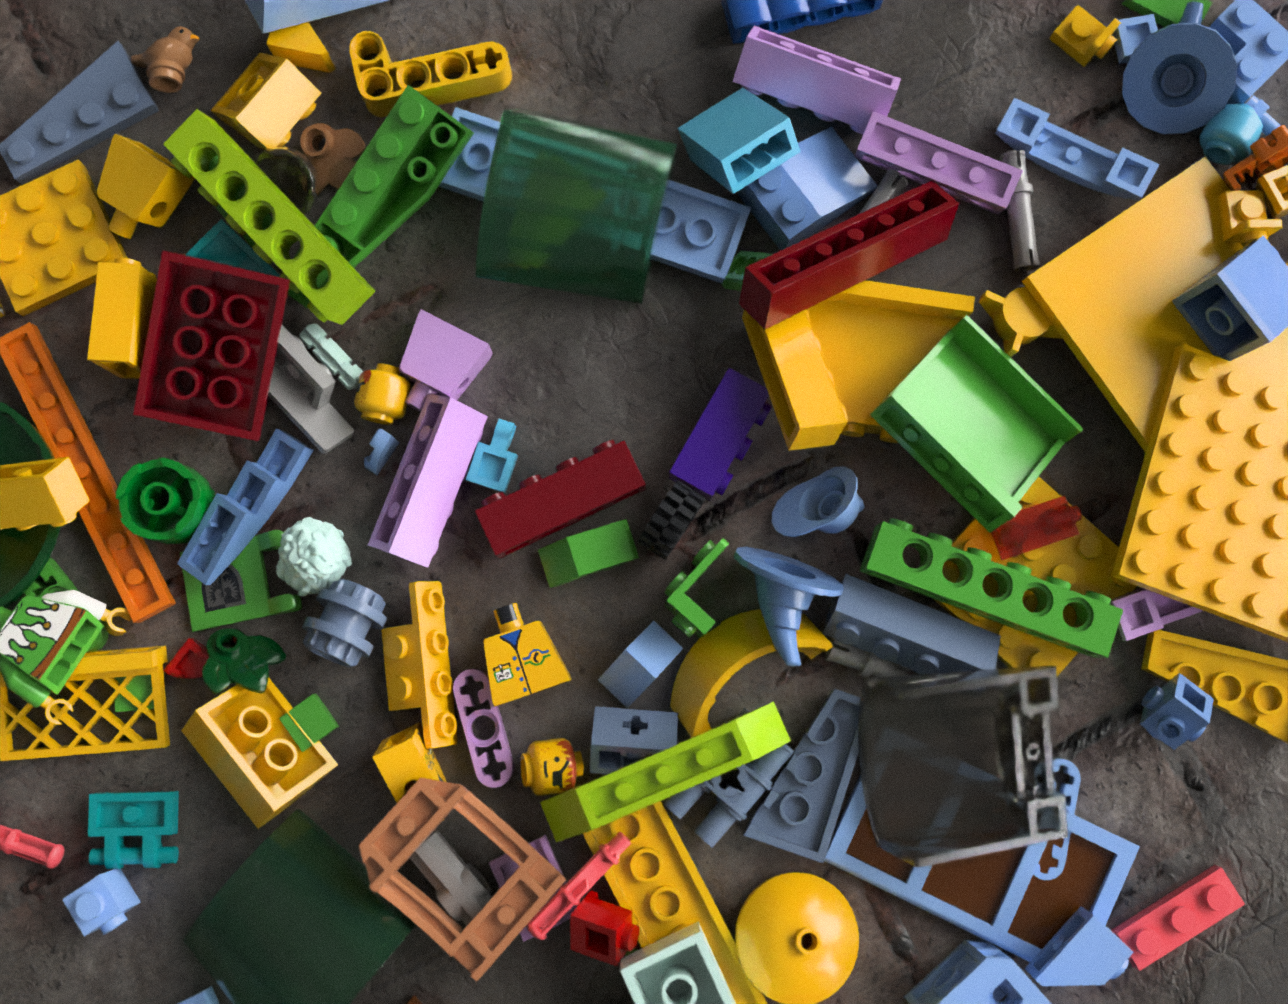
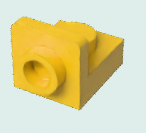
M1077 5L1054 30L1049 39L1085 67L1095 55L1102 59L1117 41L1112 35L1121 22L1115 18L1106 27L1081 6Z
M1225 191L1217 197L1223 242H1241V245L1245 247L1263 235L1268 240L1269 236L1283 228L1281 219H1267L1263 191Z

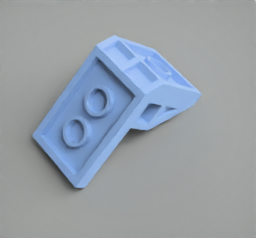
M964 940L904 996L909 1004H1051L1010 957L992 943L978 940ZM1005 995H1007L1004 1001L999 1002Z

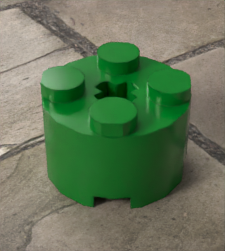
M165 457L133 465L121 478L116 491V499L119 500V511L123 517L120 518L121 522L133 534L164 544L180 545L189 543L216 496L208 480L197 470ZM167 496H169V502L166 505L165 503H163V501Z

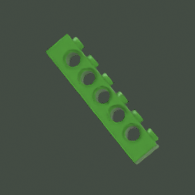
M890 518L888 523L882 521L875 526L860 572L1086 656L1108 658L1123 613V609L1110 605L1111 598L1092 591H1086L1085 595L1070 590L1071 583L1059 578L1047 576L1046 580L1031 576L1032 569L1018 563L1007 562L1006 566L991 561L992 555L977 548L968 547L966 552L952 547L953 541L939 534L929 533L925 537L912 532L913 526L898 519ZM906 546L913 547L919 552L921 560L917 568H911L905 564L902 554ZM946 561L955 563L959 569V578L955 583L949 582L943 575L942 568ZM986 575L992 576L998 583V592L995 597L988 596L983 590L982 582ZM1026 590L1032 591L1037 597V607L1033 612L1028 611L1023 605L1022 598ZM1067 604L1072 606L1077 614L1076 622L1072 627L1067 625L1063 619V610Z

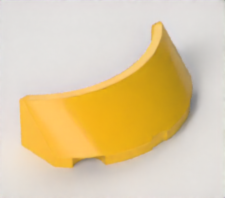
M761 609L743 612L722 621L719 626L707 632L692 646L681 663L671 693L670 707L674 712L678 713V719L691 738L711 730L708 722L709 710L716 702L715 696L723 685L748 663L763 655L777 651L767 630ZM802 613L800 628L796 630L798 652H802L809 659H813L821 652L831 649L833 645L811 620Z

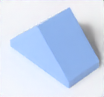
M653 621L621 653L598 681L628 708L683 648Z

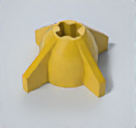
M1026 287L1016 288L1005 297L988 290L980 296L979 303L993 319L995 331L1003 339L1004 351L1010 357L1019 351L1020 345L1029 344L1038 337L1062 339Z

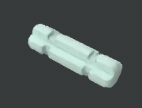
M318 324L307 325L299 334L301 341L308 349L314 348L313 354L334 376L339 374L338 380L348 390L356 389L360 374L363 371L356 364L354 366L351 365L352 359L331 337L329 339L325 338L327 333Z

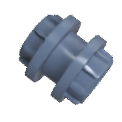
M345 579L334 581L329 589H320L316 601L325 608L319 619L306 617L302 628L308 632L303 641L305 648L341 666L349 668L356 666L361 656L369 657L374 648L371 643L365 640L370 627L383 629L387 621V617L382 614L386 605L385 601H383L384 599L376 592Z

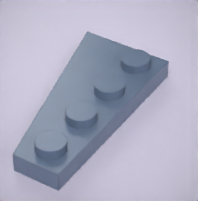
M117 41L0 143V153L14 179L20 184H24L110 138L114 133L117 134L158 112L159 109L135 66L131 63L125 48Z
M837 689L831 690L794 749V753L789 757L772 784V789L767 792L742 832L743 836L824 863L874 702Z

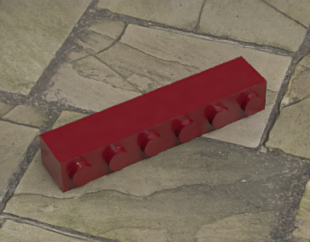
M931 180L745 267L739 305L765 330L947 240L959 202Z

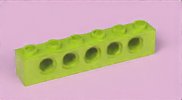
M196 109L163 143L174 155L170 160L171 163L186 177L190 178L193 176L201 184L198 191L208 202L215 207L219 204L228 213L225 217L227 223L239 234L244 236L247 233L253 239L255 244L252 246V249L256 254L270 265L274 262L283 271L279 277L289 279V288L297 294L301 291L310 300L307 307L319 320L324 323L329 320L343 325L376 292L214 119ZM218 156L216 167L209 171L211 159ZM245 184L243 197L236 201L235 194L237 189ZM272 212V224L263 230V219ZM299 241L301 245L300 252L297 257L290 259V247ZM323 270H327L328 281L324 287L318 289L316 285L317 276Z

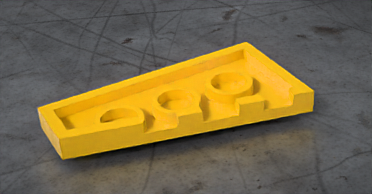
M1163 630L1148 633L1142 670L1165 682L1170 681L1178 673H1181L1214 698V707L1288 744V660Z

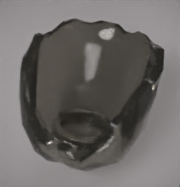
M289 147L268 148L262 151L255 160V164L303 214L310 212L317 197L315 192L317 170L308 157L300 151Z

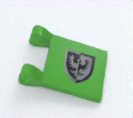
M273 530L254 536L238 557L211 585L203 584L182 568L192 632L296 612L302 609L301 597L299 595L284 594L270 598L263 552L278 550L281 546L280 541L284 533L283 531Z

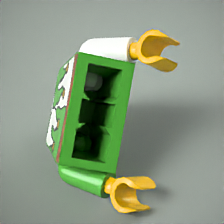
M76 590L47 593L41 598L27 595L20 600L13 611L0 606V672L6 686L34 708L41 706L45 709V715L49 722L62 724L51 716V708L55 704L62 703L73 712L72 705L64 699L54 700L49 696L50 691L57 695L59 694L104 625L107 632L113 636L125 634L126 631L113 625L112 618L119 616L131 621L127 609L120 607L110 611L106 609L105 603Z

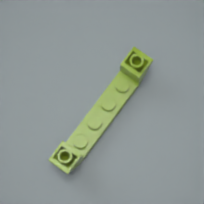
M771 702L738 716L730 722L605 776L541 801L540 804L555 841L559 842L594 830L740 767L791 740L774 702Z

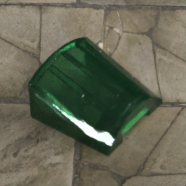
M523 108L504 109L485 190L479 229L475 277L642 304L677 144Z
M297 809L230 877L193 923L183 941L233 1004H350L417 925L383 896L373 892L369 888L370 882L367 869L302 810Z

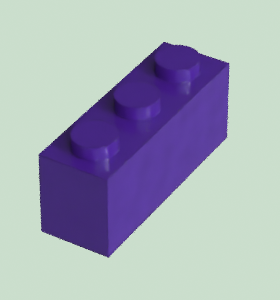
M728 368L669 471L668 478L674 482H682L708 501H711L715 492L722 496L734 476L728 472L734 458L742 461L753 442L752 439L747 437L752 426L755 423L761 427L773 405L766 402L769 398L767 388Z

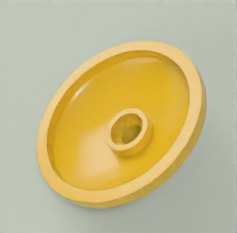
M789 872L767 879L748 896L737 918L735 947L744 974L762 994L782 1004H815L837 992L850 976L857 959L859 931L850 904L835 886L823 878L812 874ZM809 933L812 937V943L809 948L804 949L801 945V938L804 934Z

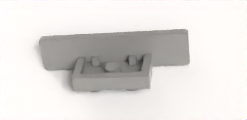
M282 325L268 396L318 450L326 454L352 437L354 429L329 403L336 382L329 369L325 365L318 363L307 352L301 339L291 335Z

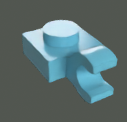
M498 419L491 444L487 445L478 442L466 481L506 494L518 458L517 454L507 451L516 430L514 423Z

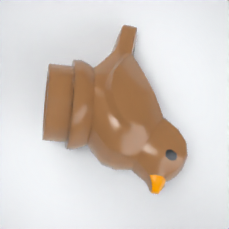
M176 27L170 32L168 37L155 41L143 54L133 55L131 63L137 67L147 68L146 73L149 77V85L155 90L165 93L178 92L182 88V83L185 80L184 71L191 64L192 50L199 41V37L185 27Z

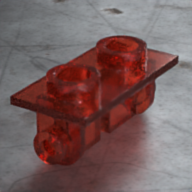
M1065 496L1020 510L1014 518L991 532L1001 561L1078 535L1079 531L1076 522L1081 521L1082 515L1077 505H1068Z

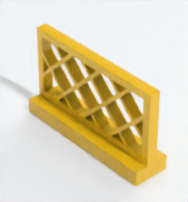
M166 645L88 652L84 655L65 683V686L74 693L68 702L73 706L80 698L97 713L84 727L67 713L70 709L66 705L61 708L55 704L50 711L55 715L54 719L63 721L78 734L70 745L62 746L48 735L57 724L50 722L42 730L26 716L33 708L29 703L19 711L9 702L8 688L0 672V761L157 749L170 746L163 663L168 662ZM151 675L152 693L142 703L125 687L135 676ZM116 677H126L121 684L114 679ZM95 679H103L115 689L114 693L103 705L86 691ZM85 680L81 686L75 681ZM119 694L138 708L126 724L109 710ZM153 701L154 709L149 710L147 706ZM143 713L155 722L157 738L144 739L131 728ZM101 717L105 718L119 730L111 742H102L90 732ZM19 724L36 737L33 743L26 749L13 748L12 732ZM124 735L130 739L120 741ZM82 739H84V740H86V741L88 742V744H79V743L82 741ZM41 743H44L47 746L37 748Z

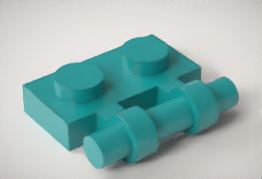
M179 791L95 792L89 794L88 837H104V848H92L90 850L89 864L105 865L106 869H122L124 865L143 864L144 868H160L162 864L177 863L179 857L178 847H163L161 835H174L178 833ZM124 836H142V847H125Z

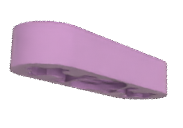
M477 669L465 670L456 677L453 684V693L476 776L483 785L497 788L507 783L513 776L515 766L499 706L494 707L488 675ZM473 676L476 682H483L484 689L478 691L480 704H483L489 700L491 709L476 710L468 715L466 707L475 706L472 695L464 694L462 691V687L468 685V677ZM482 715L490 717L496 727L494 735L488 740L477 738L472 730L473 722ZM500 740L502 749H494L493 752L497 762H505L506 769L500 772L501 779L495 780L493 774H486L484 771V767L490 764L488 751L479 755L477 747H487Z

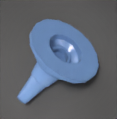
M1190 1L1187 3L1179 24H1171L1151 33L1134 49L1124 69L1122 95L1129 113L1143 127L1161 134L1187 133L1208 124L1211 118L1225 108L1235 89L1237 63L1231 45L1215 29L1201 25L1203 4L1200 2Z
M736 548L734 558L755 575L758 603L774 648L788 666H800L801 661L797 647L796 630L800 628L802 610L808 611L814 594L831 597L842 595L843 584L831 575L799 560L758 548Z

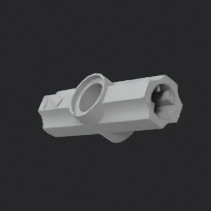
M438 830L409 857L437 890L435 894L443 908L455 920H462L466 926L493 897L491 886L484 876L472 864H466Z

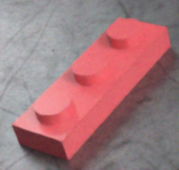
M1213 865L1111 931L1134 952L1128 959L1135 969L1141 971L1245 904L1222 867Z

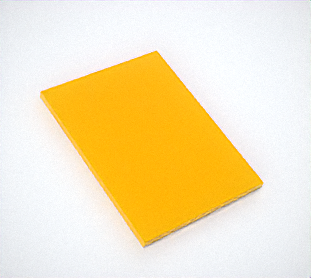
M1206 156L1022 281L1145 453L1152 434L1175 347L1184 343L1212 354L1173 304L1172 300L1240 249L1244 248L1241 242H1223L1217 197L1225 191L1231 190ZM1288 327L1270 343L1230 362L1288 384Z

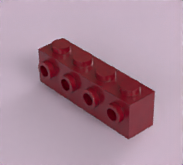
M614 440L606 441L593 448L592 452L594 455L581 461L577 457L570 458L555 467L557 472L543 479L540 474L534 475L518 484L520 490L507 496H505L504 492H499L482 500L483 507L475 510V513L495 556L499 559L508 556L645 491V481L625 440L617 444Z

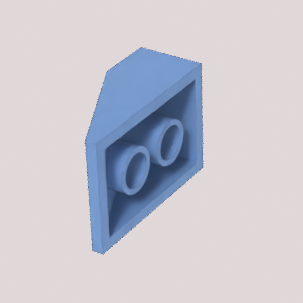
M832 127L799 142L798 145L801 152L738 191L739 197L746 206L751 207L750 211L780 251L809 238L872 194L877 188V184Z

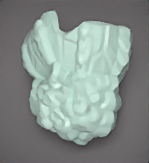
M306 517L302 521L299 520L293 526L288 527L282 534L281 546L278 548L280 557L276 565L278 577L285 581L287 585L297 590V595L299 596L318 594L322 588L329 589L334 581H338L346 568L352 565L349 547L343 540L344 534L342 530L336 529L331 523H323L311 517Z

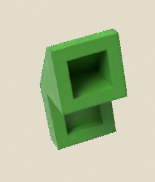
M627 519L563 538L538 549L550 588L564 585L592 573L613 569L639 558Z

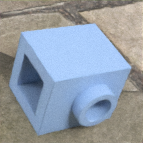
M113 869L96 876L62 899L83 936L99 929L103 935L109 933L128 920L125 916L126 912L141 903L121 869Z

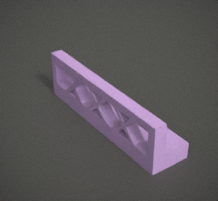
M874 111L855 153V157L859 160L885 170L898 171L900 176H905V178L922 185L932 180L950 196L995 214H1000L1007 209L1023 172L1021 169Z

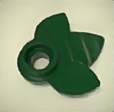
M220 629L214 632L207 641L206 651L209 658L202 668V678L213 694L221 693L231 683L246 690L264 693L269 678L268 665H275L285 661L286 655L278 643L266 636H246L237 629ZM223 644H232V645H235V647H233V648H225V647H223L222 645H223Z

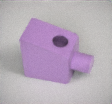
M421 309L416 318L399 369L406 379L415 383L405 403L421 412L428 394L451 397L458 400L493 355L489 344Z

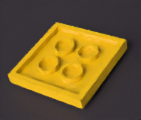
M79 160L73 161L0 195V278L15 312L22 316L95 283L98 262L115 263L116 258H128L117 234L108 229L110 223L109 216L97 195L96 188L85 165Z

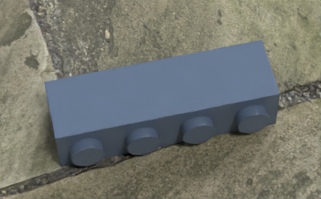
M845 574L841 581L843 584L842 595L832 597L822 634L832 637L843 644L854 646L869 653L872 652L880 659L889 660L920 675L928 676L951 685L960 691L978 696L995 673L1000 635Z

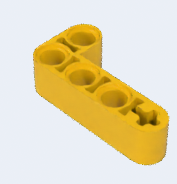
M372 31L360 32L352 38L349 45L357 88L368 111L377 117H387L407 85L410 86L417 80L425 82L422 86L414 89L437 106L500 92L506 89L512 80L508 53L501 44L496 42L479 43L393 63L382 38L377 33ZM371 53L378 54L372 60H364V58ZM492 65L497 66V68L489 69V67ZM471 69H476L477 73L472 74ZM454 72L463 73L457 79L447 78L451 73ZM386 89L383 95L378 97L371 96L375 90Z

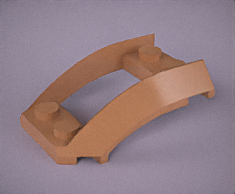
M420 778L359 844L362 861L366 865L369 877V888L383 896L418 925L451 957L453 956L471 973L470 976L476 982L567 880L523 837L463 785ZM453 809H456L520 866L465 929L431 898L397 872Z

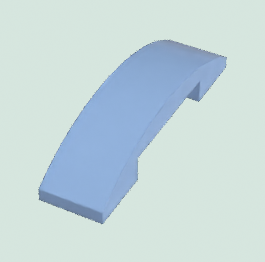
M1017 98L1013 99L995 133L1017 152L1024 150L1026 158L1069 181L1112 196L1137 201L1141 200L1159 166L1158 163L1125 148H1122L1119 154L1114 153L1047 122L1049 113Z

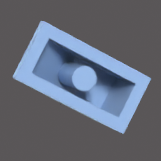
M1080 906L1024 969L1041 986L1105 985L1109 979H1115L1125 971L1128 966L1127 959L1134 952L1097 917Z

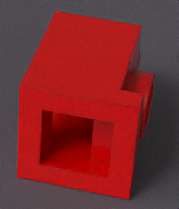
M591 890L570 915V950L617 966L625 953L635 948L639 938V926L632 924V910L598 899V892Z

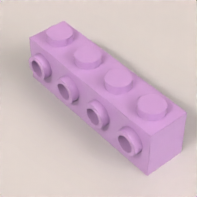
M753 26L746 37L733 78L734 83L740 84L741 88H745L754 95L765 93L776 97L777 101L786 107L798 108L800 106L814 111L813 114L824 121L833 122L836 119L850 124V128L860 134H864L873 111L888 116L901 81L898 77L757 26Z
M427 395L368 546L415 564L429 567L432 557L438 550L439 539L446 521L452 514L454 501L461 483L467 476L468 465L475 447L482 438L483 427L488 416L451 397Z

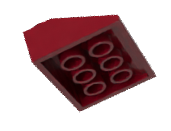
M162 251L133 415L259 441L290 280L181 253Z

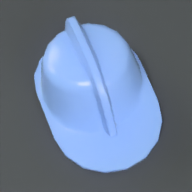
M845 466L833 467L819 476L785 492L777 501L772 511L771 522L775 530L783 536L797 537L814 530H820L824 533H839L847 529L854 522L858 513L865 508L862 498L857 494L858 480L854 471Z

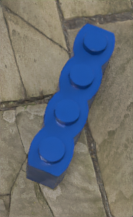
M721 0L732 43H745L746 37L753 26L776 34H784L805 26L822 25L842 17H855L873 12L881 7L883 0Z

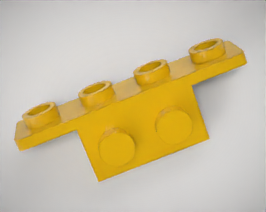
M439 581L409 583L412 624L381 629L389 711L421 707L425 748L433 749L456 745L457 721L454 711L453 680L450 671L449 640L446 632L445 601L442 593V584Z

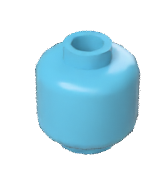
M1244 103L1226 104L1225 108L1205 125L1199 142L1205 156L1212 162L1220 165L1244 160L1252 151L1250 145L1258 140L1263 124L1251 106Z

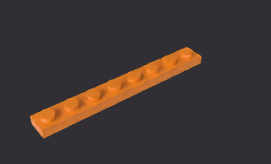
M29 322L0 337V355L39 433L45 439L54 458H70L90 500L78 512L133 623H141L175 605L176 602L144 538L133 534L121 522L120 518L123 517L119 511V500L116 499L118 486L38 327Z

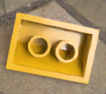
M268 678V684L264 693L246 690L238 685L232 687L195 710L181 730L258 829L291 806L338 766L320 741L313 743L288 711L293 709V707L270 678ZM286 713L312 744L304 752L300 750L279 719Z

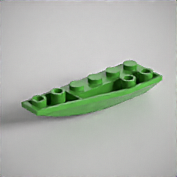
M407 85L315 224V227L355 268L429 201L474 132L414 88ZM301 247L299 248V250H298L297 253L295 254L294 258L298 256ZM323 270L317 276L316 285L318 289L324 287L328 281L327 270ZM289 288L288 295L308 308L307 304L310 300L301 291L297 294Z

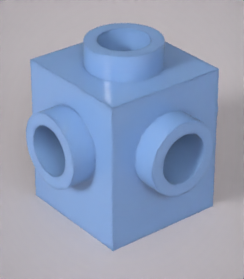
M1178 673L1161 688L1154 686L1144 696L1141 702L1144 708L1140 725L1153 738L1163 741L1175 750L1187 740L1193 742L1202 735L1206 726L1210 723L1214 698L1181 673Z

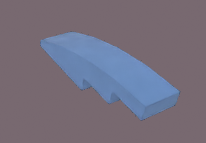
M276 428L257 463L246 461L227 495L216 494L177 565L203 584L211 585L238 557L267 522L292 487L314 450L286 431Z

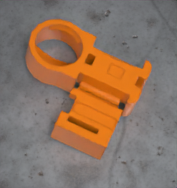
M1281 125L1268 136L1262 137L1250 145L1253 154L1223 173L1224 182L1231 191H1241V185L1238 183L1237 178L1243 183L1245 180L1243 174L1245 173L1252 177L1254 171L1256 176L1260 178L1267 173L1284 167L1288 163V129L1285 125Z

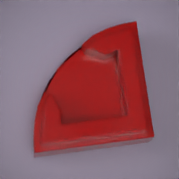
M188 638L163 671L176 678H202V668L209 658L206 647L196 639Z

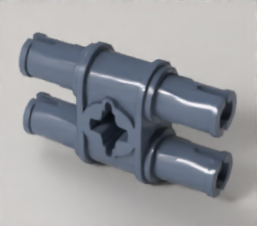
M744 708L738 714V716L748 713L749 711L746 708ZM784 744L755 759L752 763L749 762L737 767L738 771L735 776L742 789L736 786L733 787L731 784L721 787L719 783L722 778L719 775L666 798L663 804L679 819H682L705 791L715 793L718 796L716 798L718 803L694 830L703 841L713 848L737 819L740 822L743 819L745 820L747 818L746 813L767 789L769 791L772 789L771 785L773 783L770 780L794 751L787 744Z

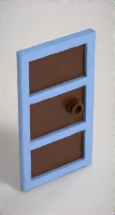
M883 724L831 837L824 861L1031 962L1080 906L1106 925L1140 846L887 724ZM1067 830L1070 831L1071 835L1063 872L1052 880H1042L1035 877L1033 874L1038 864L1042 873H1048L1050 867L1057 868L1058 859L1052 857L1053 844L1062 848L1064 838H1050V836H1060Z

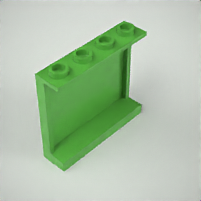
M968 315L961 319L937 342L870 414L989 532L997 529L1017 515L1022 508L1018 502L1061 447L1083 430Z

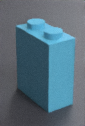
M745 88L739 89L678 127L690 160L733 194L801 152L790 118Z

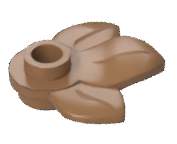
M323 123L311 125L303 131L300 144L305 156L300 163L298 171L305 191L311 197H316L328 183L337 189L341 187L356 164L354 159L359 157L366 149V145L358 133L348 128L334 130ZM322 139H325V145L319 151V142Z

